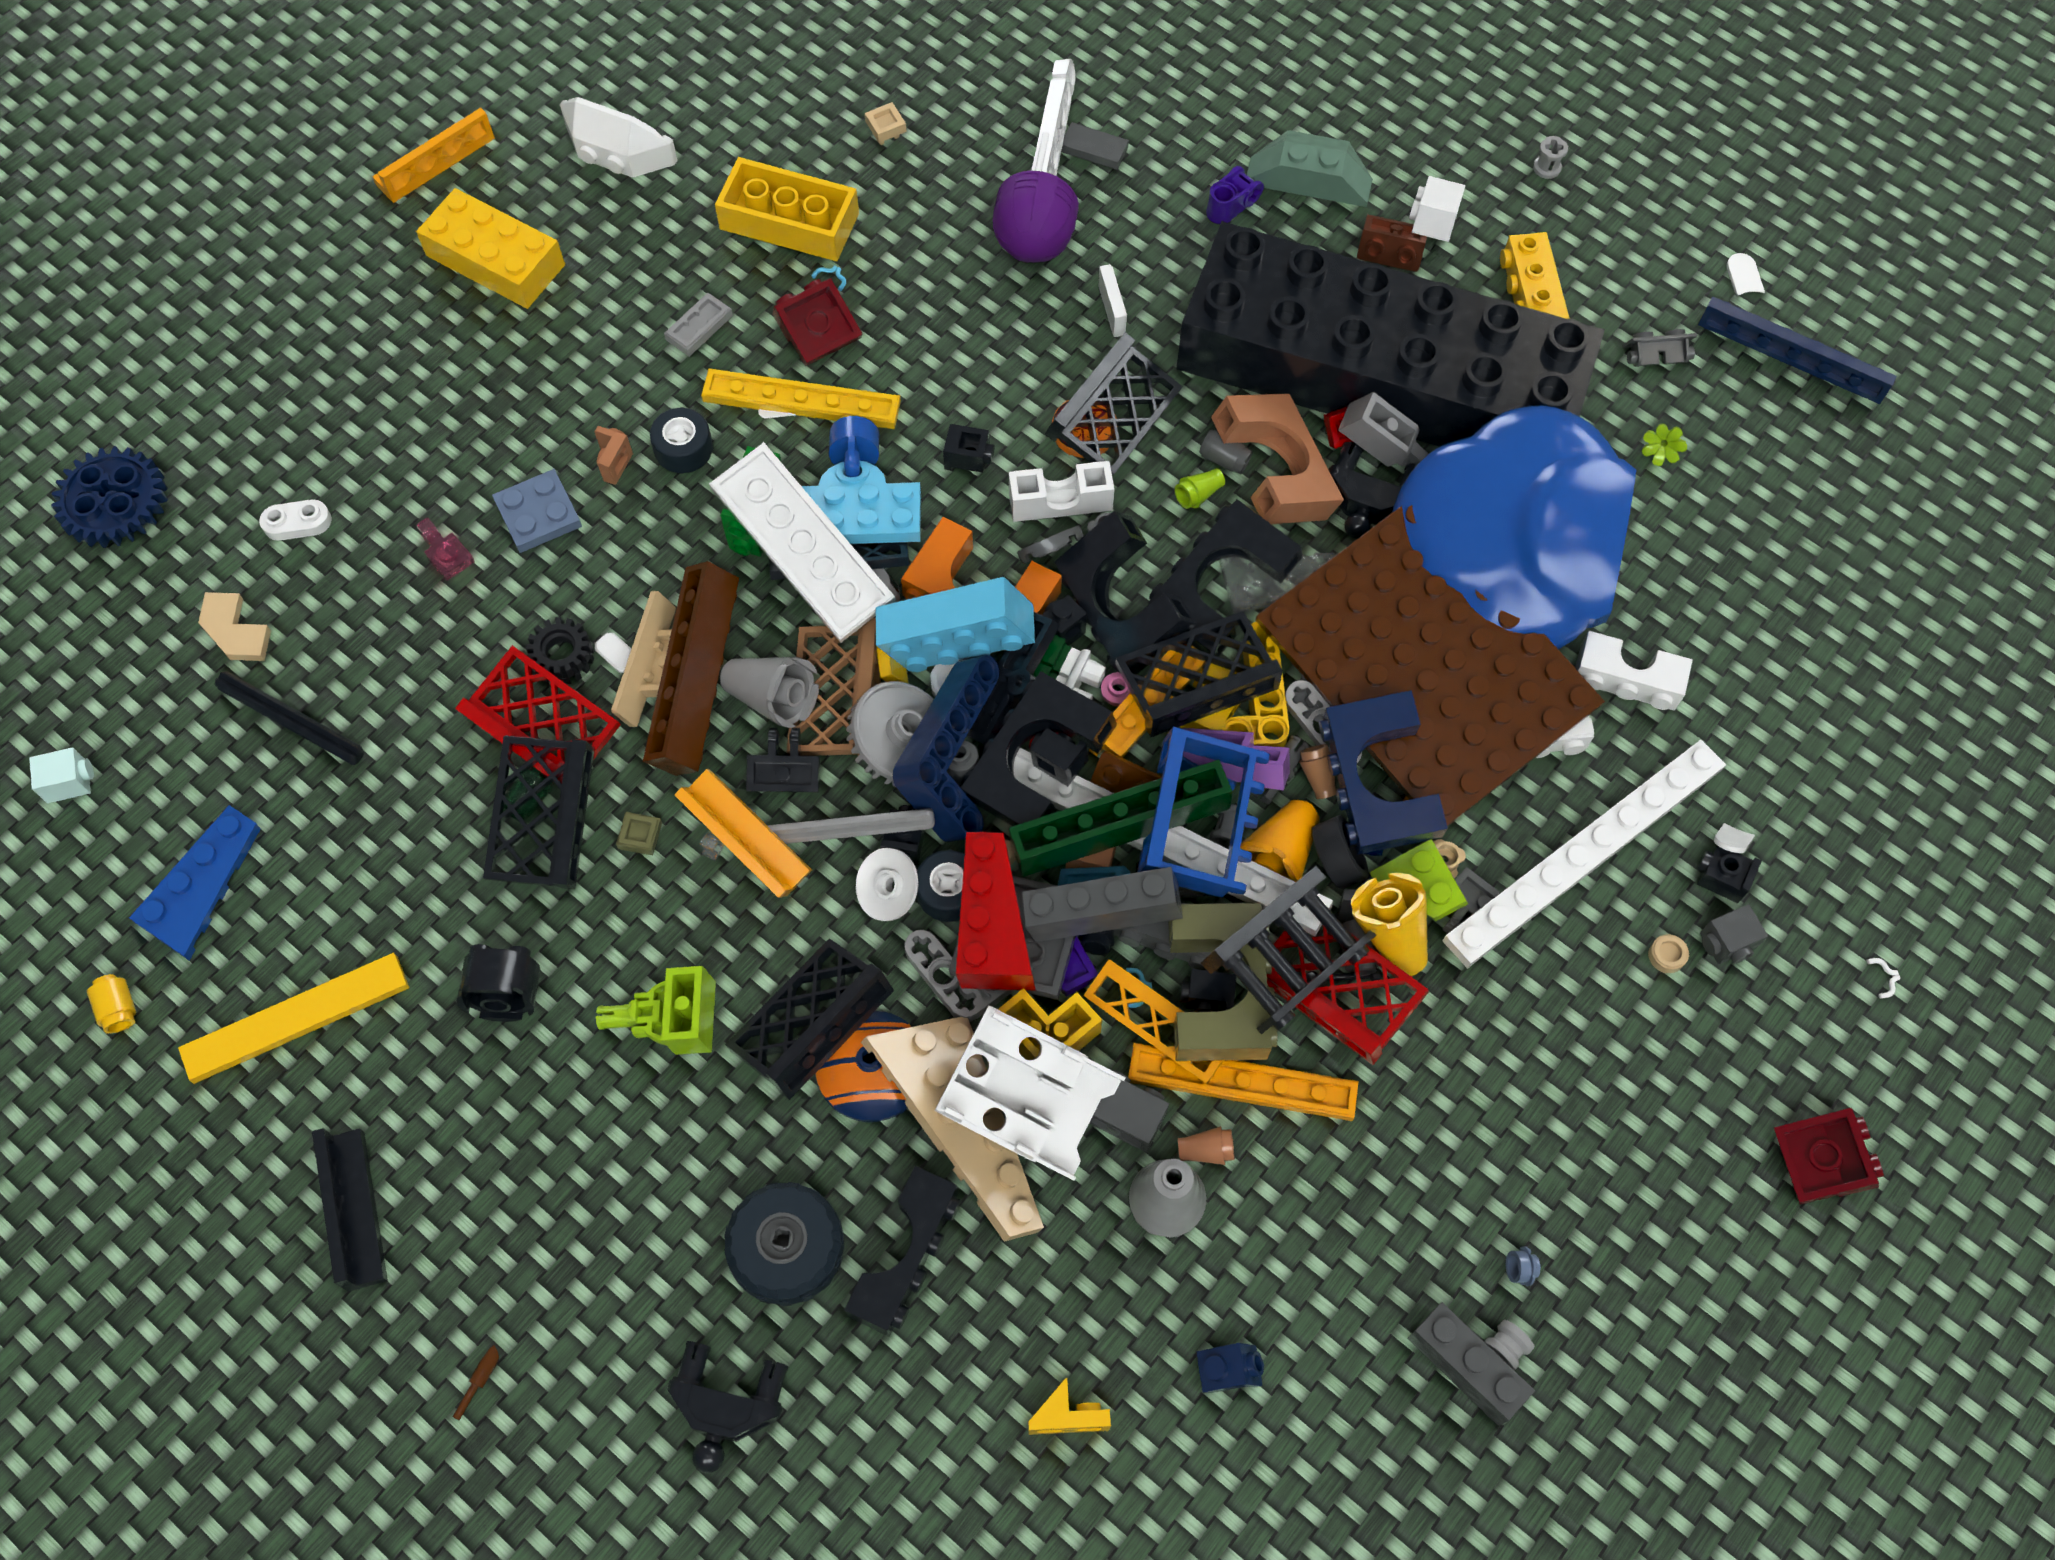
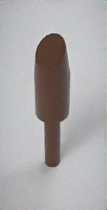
M495 1345L488 1349L469 1379V1382L472 1384L452 1416L453 1418L461 1419L479 1387L483 1389L499 1361Z

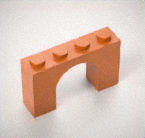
M942 517L901 578L903 596L908 600L954 589L953 579L973 549V532ZM1031 561L1015 588L1033 604L1034 612L1042 615L1046 607L1059 597L1062 587V575Z

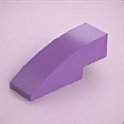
M1183 728L1184 730L1269 753V763H1255L1253 781L1263 783L1265 785L1264 788L1284 790L1290 774L1289 748L1254 745L1253 732ZM1183 751L1184 757L1199 766L1215 761ZM1221 762L1226 777L1241 782L1244 768Z

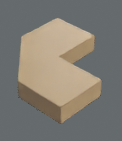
M205 592L198 621L205 632L230 660L265 661L271 633L270 628L267 625L238 624L243 598L239 593Z

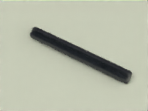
M228 671L221 672L219 677L215 679V686L221 692L351 765L358 764L360 759L363 758L365 751L360 745Z

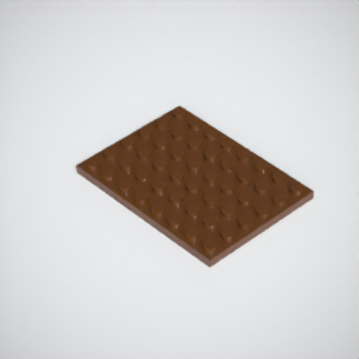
M1411 505L1408 507L1405 516L1408 522L1416 523ZM1401 506L1256 616L1255 621L1303 677L1317 689L1330 707L1412 690L1421 724L1416 735L1378 742L1370 745L1366 750L1409 800L1439 794L1448 827L1601 707L1605 701L1545 634H1522L1506 630L1514 628L1519 623L1520 618L1502 610L1498 616L1499 624L1502 627L1486 620L1469 605L1462 593L1446 585V581L1442 577L1432 576L1423 568L1422 554L1411 547ZM1475 589V593L1478 599L1482 601H1488L1481 593H1479Z

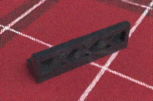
M324 1128L312 1131L334 1283L350 1292L388 1281L365 1133L360 1128L337 1135L330 1134Z

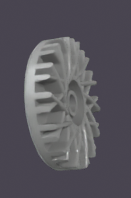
M899 681L877 684L857 700V703L851 708L852 713L847 717V719L851 720V724L846 728V731L851 733L847 737V741L854 740L855 746L851 749L852 754H859L855 761L858 763L863 759L868 764L865 772L868 773L873 770V779L881 775L887 778L884 784L892 782L893 787H896L893 781L894 766L934 700L928 693L917 686Z

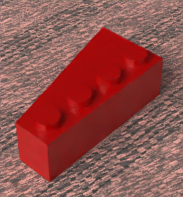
M966 832L956 976L961 989L1022 990L1024 988L1025 990L1036 991L1004 833Z

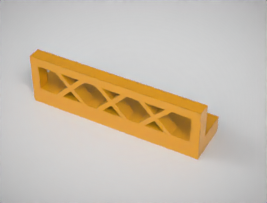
M482 108L477 109L372 176L376 186L395 203L495 139L486 112Z
M1169 650L1160 660L1178 666L1183 654ZM1188 656L1183 668L1199 672L1207 662ZM1156 668L1151 680L1170 686L1174 674ZM1179 676L1175 688L1183 690L1191 679ZM1147 688L1144 695L1149 706L1164 701L1166 696L1165 693ZM1131 693L1113 712L1117 726L1099 753L1089 749L1096 757L1105 750L1123 758L1147 731L1145 728V718Z
M706 769L690 787H681L674 794L778 898L788 896L812 871L710 769Z
M1108 959L1083 995L1206 1084H1208L1224 1061H1212L1205 1073L1194 1066L1192 1061H1176L1175 1046L1168 1047L1161 1042L1159 1026L1173 1024L1176 1013L1184 1011L1110 959ZM1109 977L1119 984L1122 1000L1106 1003L1095 994L1106 978ZM1126 990L1137 998L1127 999ZM1138 1002L1148 1004L1153 1022L1137 1025L1131 1021L1128 1004ZM1123 1005L1124 1015L1113 1007ZM1156 1011L1165 1016L1167 1020L1158 1021ZM1154 1027L1155 1037L1145 1031L1144 1028Z

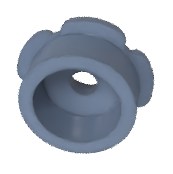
M1522 1246L1520 1251H1510L1506 1257V1272L1511 1282L1531 1286L1535 1278L1539 1277L1541 1270L1539 1258L1535 1254H1531V1250L1528 1247Z

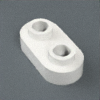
M305 500L270 506L261 514L259 523L270 539L280 541L319 535L329 528L332 517L323 502L319 500Z

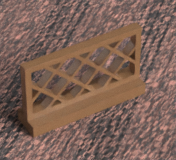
M872 618L851 635L858 636V644L847 653L838 645L840 641L827 626L799 627L796 657L806 660L807 655L809 657L807 660L813 666L816 664L824 672L814 682L819 685V689L830 679L839 687L826 701L818 694L817 700L821 705L805 721L799 724L800 720H798L794 724L796 727L793 728H800L801 733L810 727L818 735L809 745H801L800 756L853 755L851 749L855 746L854 740H850L849 744H834L828 738L842 726L847 728L850 725L847 722L849 721L847 717L852 713L851 708L865 692L881 683L876 652V618ZM810 637H823L827 641L814 654L807 649V642ZM834 648L842 658L827 669L819 660ZM850 663L855 668V675L843 684L835 674ZM847 694L853 700L852 707L840 716L832 706ZM828 710L837 720L825 731L821 732L813 723ZM789 728V731H788V741H787V751H786V752H787V754H788L789 756H790L789 734L791 733V729H792V728Z

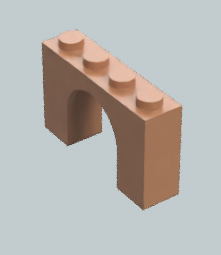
M1290 394L1232 395L1225 397L1211 416L1223 443L1254 442L1268 446L1286 461L1292 475L1267 476L1253 493L1251 500L1259 516L1270 524L1327 520L1344 499Z

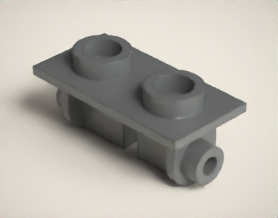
M1684 329L1667 331L1664 336H1653V332L1650 331L1634 334L1633 338L1622 346L1623 348H1631L1632 351L1627 353V362L1635 367L1660 364L1659 353L1663 352L1664 364L1688 363L1689 360L1695 357V349L1693 346H1689V341L1697 337V333L1685 334Z

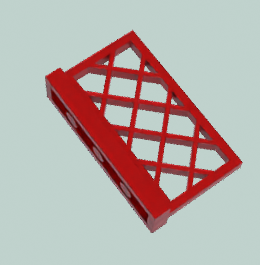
M513 645L469 700L463 697L455 707L457 711L502 744L504 736L530 738L524 733L526 731H530L531 738L538 739L537 729L555 726L556 740L563 741L562 725L579 722L581 739L575 740H584L592 744L595 748L593 760L621 725L616 719ZM518 658L524 662L525 677L508 680V668ZM532 669L539 674L532 675ZM550 681L552 695L534 699L533 682ZM526 684L527 700L510 703L509 687ZM502 688L503 705L488 707L482 702L491 690ZM558 688H560L565 693L559 694ZM575 699L577 701L578 715L561 718L559 701ZM552 703L554 719L537 722L535 706ZM528 707L530 724L514 726L512 724L511 710ZM584 707H586L587 709H589L591 712H590V713H585V708H584ZM499 712H504V717H505V718H503L502 716H500L498 713H499ZM601 718L608 723L599 735L587 737L586 720ZM513 745L512 751L525 761H529L534 757L527 747ZM533 747L537 753L544 749ZM554 749L557 750V757L550 752L543 758L552 772H555L565 764L564 750ZM539 762L533 766L547 777L549 776ZM563 774L558 777L561 783L563 780Z
M1323 926L1324 936L1311 938L1316 944L1325 943L1326 955L1331 960L1329 943L1337 941L1332 935H1328L1327 929ZM1286 931L1274 943V946L1280 952L1283 948L1298 947ZM1351 934L1356 941L1359 940L1356 936ZM1366 944L1370 951L1354 964L1357 983L1334 985L1332 974L1329 976L1330 986L1317 987L1295 1007L1370 1064L1374 1065L1382 1055V1049L1429 993V990ZM1299 948L1300 964L1292 966L1297 972L1302 973V978L1307 983L1306 971L1317 970V967L1313 963H1305L1304 952ZM1346 961L1342 966H1350L1352 964ZM1376 963L1382 967L1384 980L1361 982L1359 964ZM1272 967L1271 974H1267V986L1273 987L1274 992L1288 1001L1295 995V992ZM1387 972L1393 975L1395 978L1388 979ZM1405 984L1416 992L1408 1003L1391 1004L1389 986ZM1385 987L1387 1005L1364 1008L1362 990ZM1358 990L1360 1008L1343 1010L1337 1005L1335 993ZM1331 993L1332 1001L1323 994ZM1400 1011V1013L1393 1020L1392 1012ZM1388 1012L1390 1025L1381 1036H1378L1367 1027L1366 1015ZM1353 1016H1361L1362 1023Z

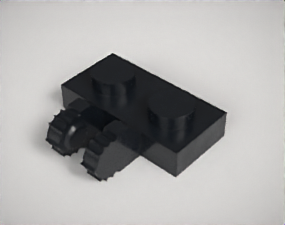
M769 728L768 755H747L746 791L819 793L820 757L800 756V728H792L789 734L790 756H778L780 734L778 728Z

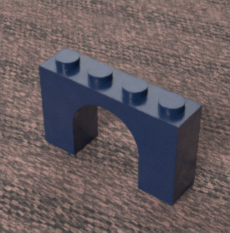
M1412 690L1327 707L1323 720L1319 721L1321 738L1323 742L1329 741L1332 753L1327 755L1329 770L1332 776L1337 775L1340 789H1336L1338 806L1341 811L1346 810L1349 823L1344 825L1346 839L1349 845L1355 846L1357 855L1441 838L1448 829L1439 794L1399 802L1385 801L1372 795L1363 786L1358 776L1357 758L1367 747L1382 741L1416 735L1421 724Z

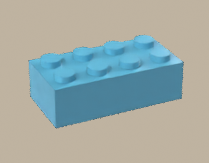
M1005 577L876 607V646L911 672H921L929 666L938 664L953 665L961 659L986 654L990 655V653L996 651H1015L1021 649L1023 645L1035 643L1033 604Z

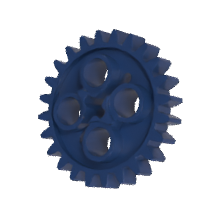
M114 446L110 454H107L103 448H99L98 456L95 458L87 452L86 462L82 463L75 459L73 462L76 469L74 471L64 469L63 472L68 478L66 480H56L55 482L61 489L52 492V496L57 501L51 504V507L57 513L54 515L55 519L68 535H72L79 543L84 540L89 547H92L98 541L103 548H106L110 540H113L117 546H121L122 537L125 536L133 542L134 532L147 533L144 527L146 523L156 525L157 522L152 515L164 513L159 503L168 501V498L163 493L168 487L163 481L165 477L151 458L147 459L141 451L135 455L129 447L121 453L118 447Z

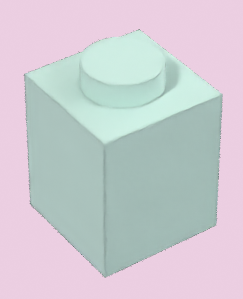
M73 747L29 757L32 790L46 803L91 794L90 780L94 778L92 764L89 759L83 758Z

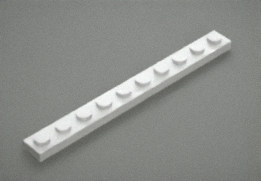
M1699 740L1449 932L1442 940L1443 943L1468 969L1723 770L1726 764L1702 740Z
M1022 748L1017 752L1014 760L1015 778L1051 800L1055 808L1061 811L1114 794L1079 776H1076L1067 787L1034 767L1030 752ZM1182 826L1168 829L1162 861L1224 877L1229 849ZM1146 837L1127 844L1142 850L1143 841ZM1238 861L1234 881L1246 884V893L1235 894L1228 892V894L1246 903H1261L1263 910L1296 882L1253 861L1250 863ZM1318 894L1317 896L1331 910L1333 900ZM1297 902L1291 907L1295 913L1293 917L1307 933L1316 936L1322 925L1321 922L1306 905L1302 907Z

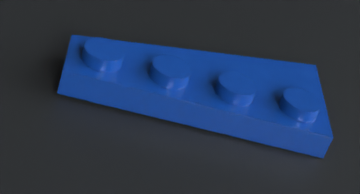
M228 805L129 918L190 961L196 950L193 947L200 933H205L212 920L209 916L218 900H223L229 889L228 881L234 870H238L241 867L261 828L257 823Z

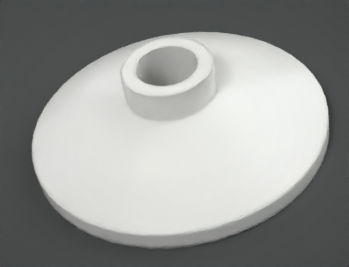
M881 848L872 852L863 861L857 874L856 894L859 904L870 917L880 921H893L908 912L915 901L918 891V875L914 863L904 852L898 849Z

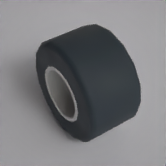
M683 407L673 408L661 413L652 423L650 429L651 445L655 458L665 469L676 473L693 472L703 467L710 459L713 451L712 437L709 425L700 413Z
M954 850L938 851L928 856L918 867L917 900L923 911L933 919L944 922L960 920L964 853Z

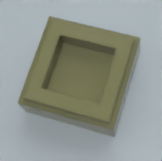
M625 812L616 842L617 848L653 856L662 826L661 818Z

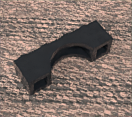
M914 1167L898 1199L899 1208L908 1218L913 1229L910 1248L905 1257L893 1268L880 1273H862L844 1309L847 1317L890 1337L894 1328L898 1330L902 1328L910 1310L905 1304L912 1291L915 1293L919 1292L926 1278L927 1271L923 1269L929 1255L933 1257L937 1255L945 1236L940 1231L946 1219L953 1221L962 1200L957 1198L958 1186L922 1168Z

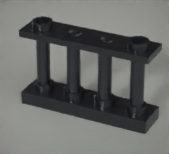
M1317 866L1294 883L1201 962L1210 975L1220 966H1223L1226 971L1231 969L1267 1011L1270 1017L1256 1028L1261 1034L1272 1026L1279 1031L1296 1016L1291 1010L1346 961L1354 965L1370 951L1366 944L1376 936L1370 930L1356 941L1317 896L1320 892L1315 887L1326 877ZM1297 902L1302 907L1306 905L1345 950L1333 962L1293 917L1295 913L1291 907ZM1274 923L1277 928L1281 926L1321 972L1308 984L1268 939L1270 934L1266 928L1270 924ZM1248 944L1252 949L1256 947L1295 992V995L1283 1006L1242 960L1244 955L1240 950Z

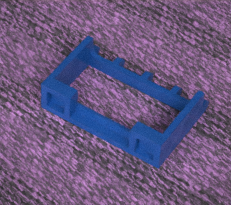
M1173 726L1163 740L1157 770L1158 773L1162 774L1152 830L1143 841L1137 872L1172 867L1180 887L1221 898L1228 892L1245 894L1247 885L1234 881L1238 861L1250 863L1252 859V853L1240 849L1244 827L1257 828L1258 818L1246 814L1250 793L1263 794L1265 785L1253 781L1255 763H1269L1270 754ZM1183 751L1213 760L1219 759L1220 762L1244 768L1224 877L1162 861Z

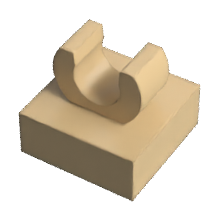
M893 102L865 113V122L880 145H883L884 141L894 137V139H897L900 134L907 132L906 123Z

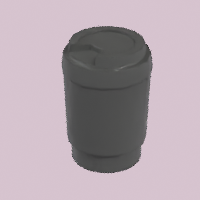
M1211 429L1205 437L1199 453L1202 454L1204 459L1241 475L1253 455V450L1247 448L1243 443L1224 444L1217 429Z

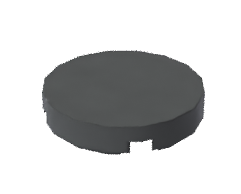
M1080 525L1023 548L1017 554L1021 563L1026 564L1031 562L1029 555L1032 554V557L1035 558L1044 557L1069 546V543H1072L1070 537L1074 536L1076 541H1079L1084 537Z

